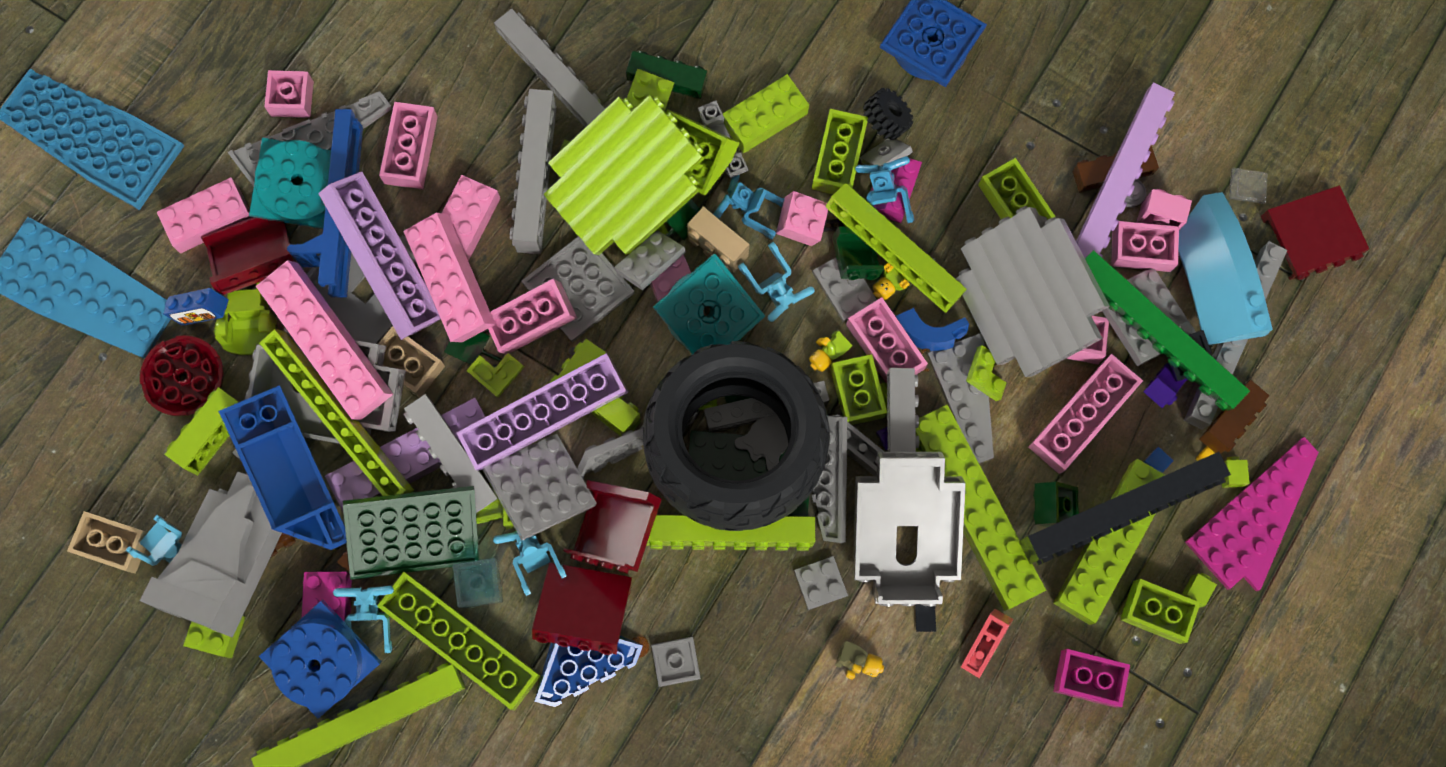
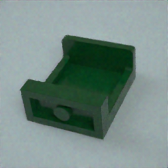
M849 227L837 228L832 239L841 279L857 280L867 278L868 280H875L879 278L885 269L884 265L878 264L876 251Z

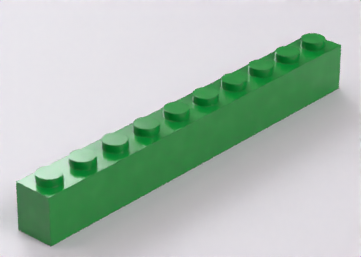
M1094 250L1085 258L1110 306L1108 308L1114 312L1117 311L1127 325L1134 326L1137 329V334L1145 340L1148 339L1158 353L1165 354L1169 358L1168 362L1176 368L1179 367L1189 381H1195L1200 386L1199 389L1203 394L1210 395L1216 400L1215 404L1220 409H1226L1227 411L1234 409L1250 392L1247 387Z

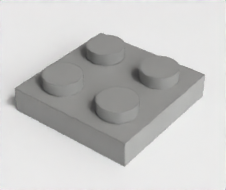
M834 556L794 570L808 610L848 596Z

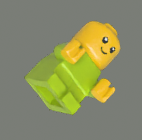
M889 263L884 265V277L873 285V294L877 299L883 298L887 300L896 290H904L910 285L909 280Z
M835 331L831 335V340L828 337H824L816 341L823 348L815 351L809 358L810 367L814 371H825L832 364V360L845 354L853 346L840 331Z

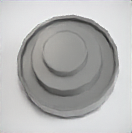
M1137 179L1132 184L1135 186L1132 194L1127 196L1124 201L1127 203L1126 207L1128 208L1139 206L1146 197V188Z

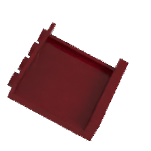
M1340 185L1268 209L1261 215L1263 223L1270 222L1280 246L1287 250L1285 257L1293 273L1288 277L1289 280L1294 278L1302 280L1310 276L1309 273H1322L1328 270L1327 267L1332 265L1334 268L1344 265L1346 260L1349 259L1352 262L1363 258V254L1369 250V246Z
M252 217L201 236L207 247L213 276L209 278L214 290L222 296L263 281L287 260L296 262L294 257L287 251L291 241L285 222Z
M587 480V489L593 492L592 496L597 504L586 511L574 549L564 548V552L571 554L570 558L579 562L586 559V563L595 566L599 562L601 563L600 566L612 570L613 566H615L616 570L628 574L629 570L638 572L662 499L649 492Z
M549 562L532 627V639L540 643L550 642L562 647L572 646L578 647L583 651L594 650L605 655H617L628 597L632 588V577L562 565L567 575L562 578L555 563Z

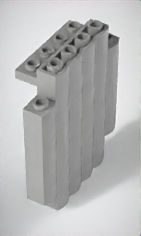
M1024 206L1016 211L1017 214L1012 218L1006 217L1000 220L999 225L994 229L989 227L983 230L979 238L973 237L965 241V245L961 250L971 270L969 268L962 270L958 273L959 276L956 280L967 289L963 297L996 364L1004 365L1016 358L1025 377H1032L1103 339L1092 316L1110 306L1065 220L1057 219L1056 217L1047 220L1046 217L1039 216L1036 208Z

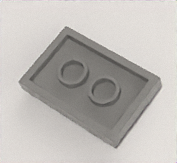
M657 230L618 263L614 269L617 274L643 290L685 254L686 251L682 245Z
M837 258L812 271L842 322H845L849 317L877 301L864 279H841Z

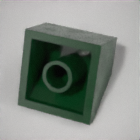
M1057 481L1034 483L1035 511L1033 516L1035 525L1049 527L1079 514L1078 487Z

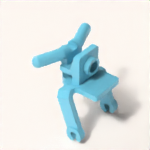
M774 242L770 243L768 247L784 269L785 274L782 275L777 272L758 285L744 263L738 265L739 270L746 276L756 293L762 295L768 292L776 306L768 315L770 322L775 321L788 309L789 304H795L815 292L813 287H808L796 294L792 293V287L788 286L785 282L786 278L791 275V269Z
M156 515L153 519L157 523L140 541V544L151 555L147 556L131 546L126 549L134 558H139L152 566L157 565L162 559L170 563L182 546L179 542L182 532L159 515Z
M517 531L494 536L493 542L495 544L517 541L515 544L520 551V556L513 559V566L526 596L530 595L531 592L519 565L523 564L525 570L529 573L548 564L551 560L546 551L550 552L562 578L567 576L552 545L547 542L540 545L536 534L525 540H521Z
M370 587L362 590V588L334 589L333 594L336 597H356V601H354L356 613L349 614L344 620L350 628L351 621L383 620L385 653H391L392 641L390 638L389 616L386 613L379 612L377 605L379 604V595L392 594L394 591L393 587Z

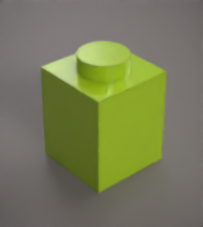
M1237 456L1227 457V460L1224 462L1231 475L1224 478L1226 482L1222 483V488H1238L1249 485L1247 460H1240V457Z
M1198 573L1191 576L1181 595L1200 602L1199 608L1204 607L1217 584L1212 582V578L1208 575Z

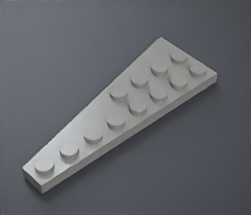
M380 91L361 98L359 102L339 107V109H351L355 114V118L363 126V129L393 109ZM335 111L328 114L327 112L323 113L321 117L311 121L308 119L283 129V132L263 138L279 141H306L321 149L331 150ZM262 140L253 144H245V147L228 152L253 187Z

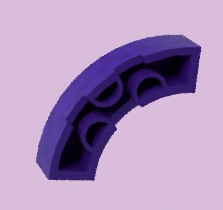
M1167 362L1156 374L1155 380H1152L1143 392L1161 408L1166 404L1170 406L1178 398L1176 394L1187 379L1176 382L1170 364Z

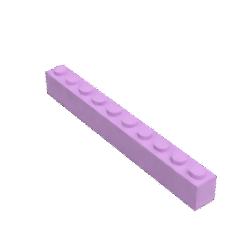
M1154 82L1144 95L1076 240L1084 258L1093 250L1101 257L1103 256L1100 252L1102 248L1107 247L1111 239L1108 235L1111 230H1115L1119 222L1116 218L1119 213L1122 214L1127 205L1124 201L1127 196L1132 194L1135 188L1132 184L1142 173L1143 169L1140 168L1142 162H1146L1150 156L1149 147L1155 144L1159 136L1156 132L1158 128L1161 129L1167 119L1164 115L1166 111L1169 112L1174 104L1172 98L1175 93Z

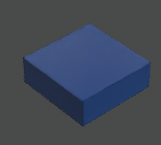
M1157 447L1143 462L1163 473L1174 460L1160 447Z

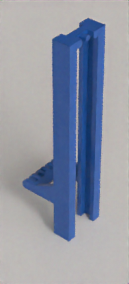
M335 109L328 185L359 173L363 126L355 118V114L351 109ZM325 207L323 234L303 244L289 245L287 251L302 267H319L318 284L321 287L329 285L328 295L331 298L347 297L351 251Z

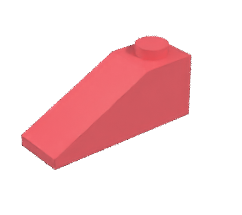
M994 609L986 620L961 668L980 678L1013 619Z

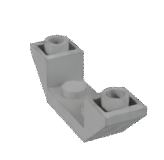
M717 101L698 108L704 126L730 138L724 125V116ZM737 151L731 163L725 169V173L729 178L748 171L741 153H737Z

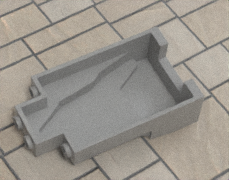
M237 472L229 491L220 488L218 491L209 489L179 552L158 579L151 577L140 599L141 602L168 614L184 618L221 634L233 637L282 532L272 530L247 473Z

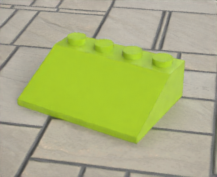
M667 109V114L671 112L677 118L676 124L679 128L684 127L689 132L691 142L693 144L697 142L704 150L702 154L705 159L701 162L704 166L699 171L693 169L688 175L692 174L698 180L699 184L697 186L701 189L699 193L706 195L731 163L739 142L680 113Z

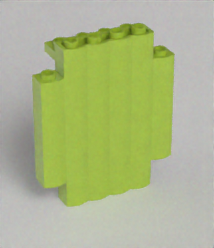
M649 95L634 110H632L634 108L633 104L627 98L622 99L618 97L548 162L561 178L544 195L594 255H600L613 242L625 254H630L701 190L697 186L699 184L698 180L692 174H688L693 169L699 171L704 166L701 163L705 159L702 154L704 150L697 142L694 144L691 142L689 132L684 127L679 128L676 124L677 118L671 112L667 114L663 109L664 103L657 96L654 98Z

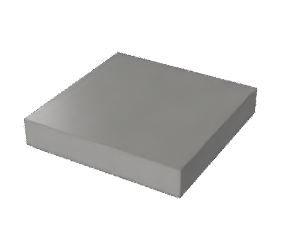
M693 637L651 645L659 687L701 679Z

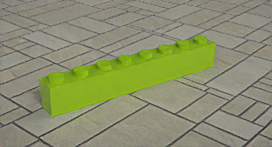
M845 183L831 196L825 207L945 313L967 290L959 281L935 262L930 255L919 248L915 242L911 241L899 228L895 227L848 184Z

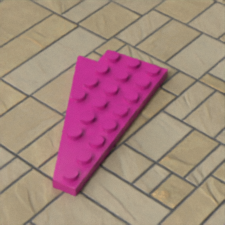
M1305 437L1295 443L1185 541L1188 547L1227 590L1231 589L1242 578L1255 591H1259L1262 588L1319 453Z

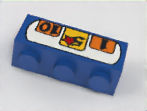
M211 288L173 295L167 299L163 315L180 325L223 318L229 299Z

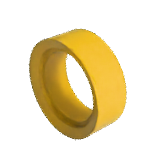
M1206 446L1195 460L1199 461L1214 454V452Z

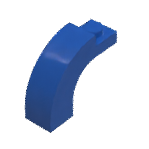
M914 308L896 316L915 346L927 351H943L953 348L955 338L960 339L965 336L969 327L965 317L945 327H931L919 318Z

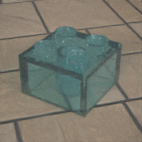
M496 558L453 564L457 607L463 609L503 602L499 563Z

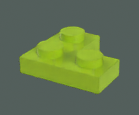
M981 345L976 349L966 381L993 400L999 401L1002 399L1006 382L992 373L995 360L990 350Z
M507 353L496 367H493L482 356H479L467 369V372L496 397H499L525 366L511 354Z

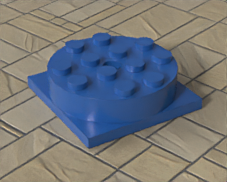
M911 0L880 44V48L894 56L899 65L909 74L924 80H934L946 87L954 74L964 64L968 53L985 30L987 24L946 0Z
M323 599L259 656L271 669L274 681L280 691L291 701L306 706L317 719L335 703L343 699L352 688L381 663V660ZM314 659L319 661L321 666H312L314 664Z

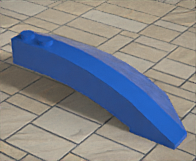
M280 385L220 410L219 414L272 530L330 550L347 543L345 526Z

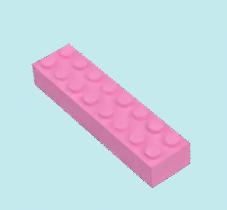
M287 260L256 286L352 420H362L393 395L392 391L298 263Z

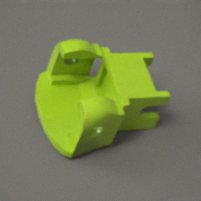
M257 287L254 290H239L228 293L227 299L229 301L223 318H218L215 322V338L223 349L231 354L253 355L256 345L274 329L278 330L277 319L268 310V303ZM228 313H229L230 316L232 317V318H230L229 322H228Z

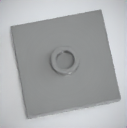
M888 138L859 158L865 165L884 166V163L908 156L913 151L911 146L897 139L890 140Z

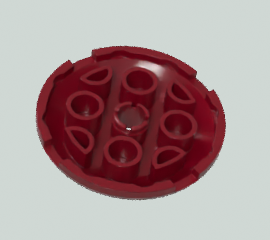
M186 335L176 336V338L162 341L156 345L144 359L140 371V384L142 385L145 399L156 410L171 416L195 414L197 409L203 407L208 401L207 398L212 391L217 390L218 387L221 389L224 378L223 364L217 351L206 341ZM187 373L188 379L181 381V376Z

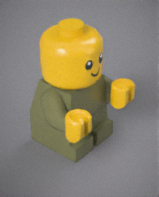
M848 641L841 645L835 666L840 668L842 666L847 667V678L853 680L856 673L859 674L861 671L868 676L877 677L884 670L881 657L871 653L868 654L858 645Z

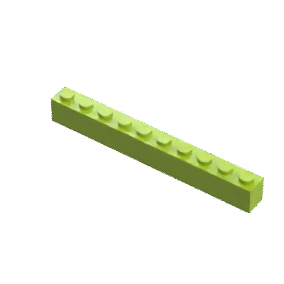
M274 329L259 342L382 496L406 494L414 490L359 421L350 418L314 366L285 331Z
M449 662L437 667L438 671L432 674L429 672L417 676L418 680L411 684L409 681L398 685V690L392 693L389 690L377 695V700L372 702L370 700L363 701L357 705V709L351 712L350 709L338 713V718L332 721L329 718L317 723L318 727L315 729H303L297 733L298 737L291 740L289 737L278 741V746L272 749L265 747L257 751V756L251 758L254 767H300L465 689L459 671L454 665H449Z

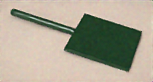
M692 199L666 221L672 227L667 233V237H670L674 232L683 240L688 237L687 224L701 210Z
M482 332L464 342L449 341L444 353L470 365L481 354L499 362L502 360V358L484 350L490 336Z

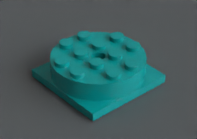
M262 137L249 216L323 229L326 206L318 193L328 186L331 150L321 149L306 141H279ZM299 176L303 183L301 185H294L291 181Z
M716 254L710 256L696 270L679 279L670 292L653 306L654 310L667 324L674 338L684 345L691 355L698 349L712 344L728 345L732 341H738L765 317ZM708 306L710 312L707 316H704L703 310Z

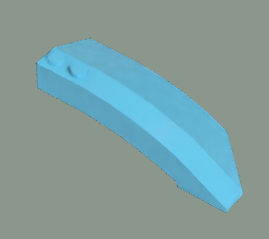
M1223 192L1203 195L1188 216L1187 223L1179 230L1178 252L1190 285L1201 331L1204 330L1209 345L1266 336L1273 329L1258 271L1240 223Z

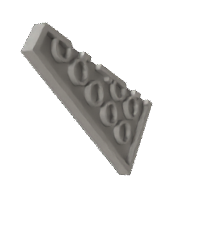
M981 333L954 343L953 348L927 353L945 400L979 464L994 458L989 396L966 381L977 347L981 345L985 347L984 338Z
M697 412L692 416L687 426L695 421L698 415ZM644 425L637 431L629 430L625 432L622 437L617 439L615 437L609 438L602 445H592L586 448L577 468L581 477L584 479L586 473L590 471L597 473L608 462L614 464L640 451L643 445Z
M827 415L830 429L829 449L822 474L813 489L814 495H812L813 502L817 504L819 512L817 517L823 541L843 543L846 542L847 417Z

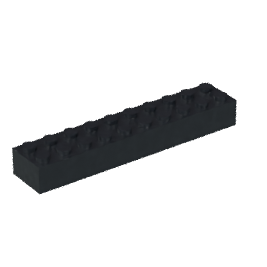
M1217 452L1020 540L1019 543L1029 563L1033 564L1036 562L1037 565H1041L1054 559L1053 554L1059 557L1074 550L1073 545L1077 549L1092 542L1091 537L1097 540L1112 533L1111 528L1115 532L1130 525L1131 522L1133 524L1150 516V514L1158 513L1169 506L1176 505L1225 483L1224 478L1231 475L1220 452Z

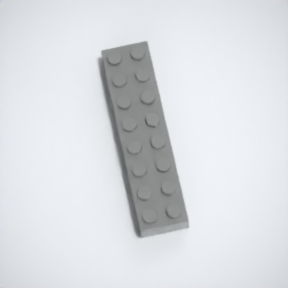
M529 89V95L525 96L524 107L527 108V113L523 114L522 125L525 126V131L520 136V144L523 145L522 152L519 151L518 163L521 164V167L516 173V182H519L518 189L514 191V201L517 202L516 208L512 210L514 227L510 228V239H512V245L515 246L517 253L541 254L547 203L544 193L548 190L550 165L548 162L552 156L557 106L553 91Z

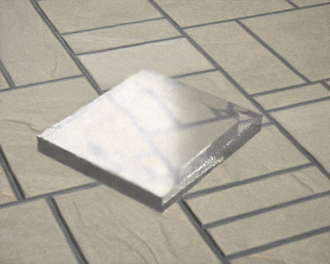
M1232 168L1229 199L1265 204L1268 173Z

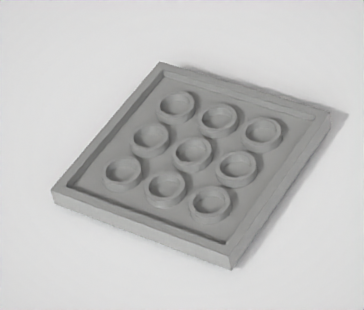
M579 236L521 281L528 291L552 279L561 282L577 316V319L560 327L572 343L635 293L624 278L616 273L602 253L594 255Z
M1150 268L1127 279L1186 334L1189 335L1196 332L1155 269ZM1109 308L1102 310L1137 366L1160 355L1152 347L1153 344L1148 339L1145 340L1137 334V329L1134 326L1127 325L1121 319L1122 316L1117 311L1114 312Z
M557 434L483 468L486 477L521 540H525L595 507L597 504Z

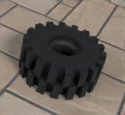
M881 88L865 101L863 110H865V117H868L867 122L873 125L871 128L873 130L876 129L878 135L881 136L883 134L885 139L896 140L912 127L913 115L910 114L912 112L911 109L907 108V102H903L901 100L902 97L900 95L897 96L894 90L891 92L889 88Z

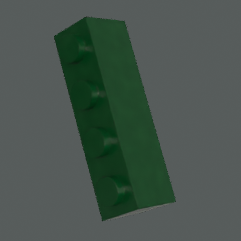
M632 51L626 69L627 80L633 81L637 69L674 82L671 92L698 99L702 98L707 81V70L700 66L686 65L681 61H670L662 56H651L643 51Z

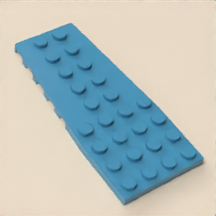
M32 69L28 70L0 109V120L92 184L138 210L144 205L184 147L178 140L139 118L114 106L104 104L96 98L93 99L81 91L71 89L67 85L58 83L48 76L38 74Z
M29 217L26 218L0 258L1 295L39 315L62 323L143 359L153 349L171 320L163 315L166 299L79 243Z

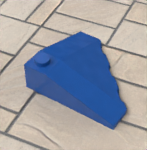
M620 636L617 655H605L599 651H583L578 647H562L556 643H551L534 702L556 707L562 704L561 699L571 694L575 697L589 690L588 685L598 680L602 683L616 676L615 671L625 666L629 669L636 665L643 645Z

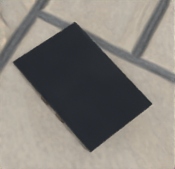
M915 604L916 632H936L935 606Z

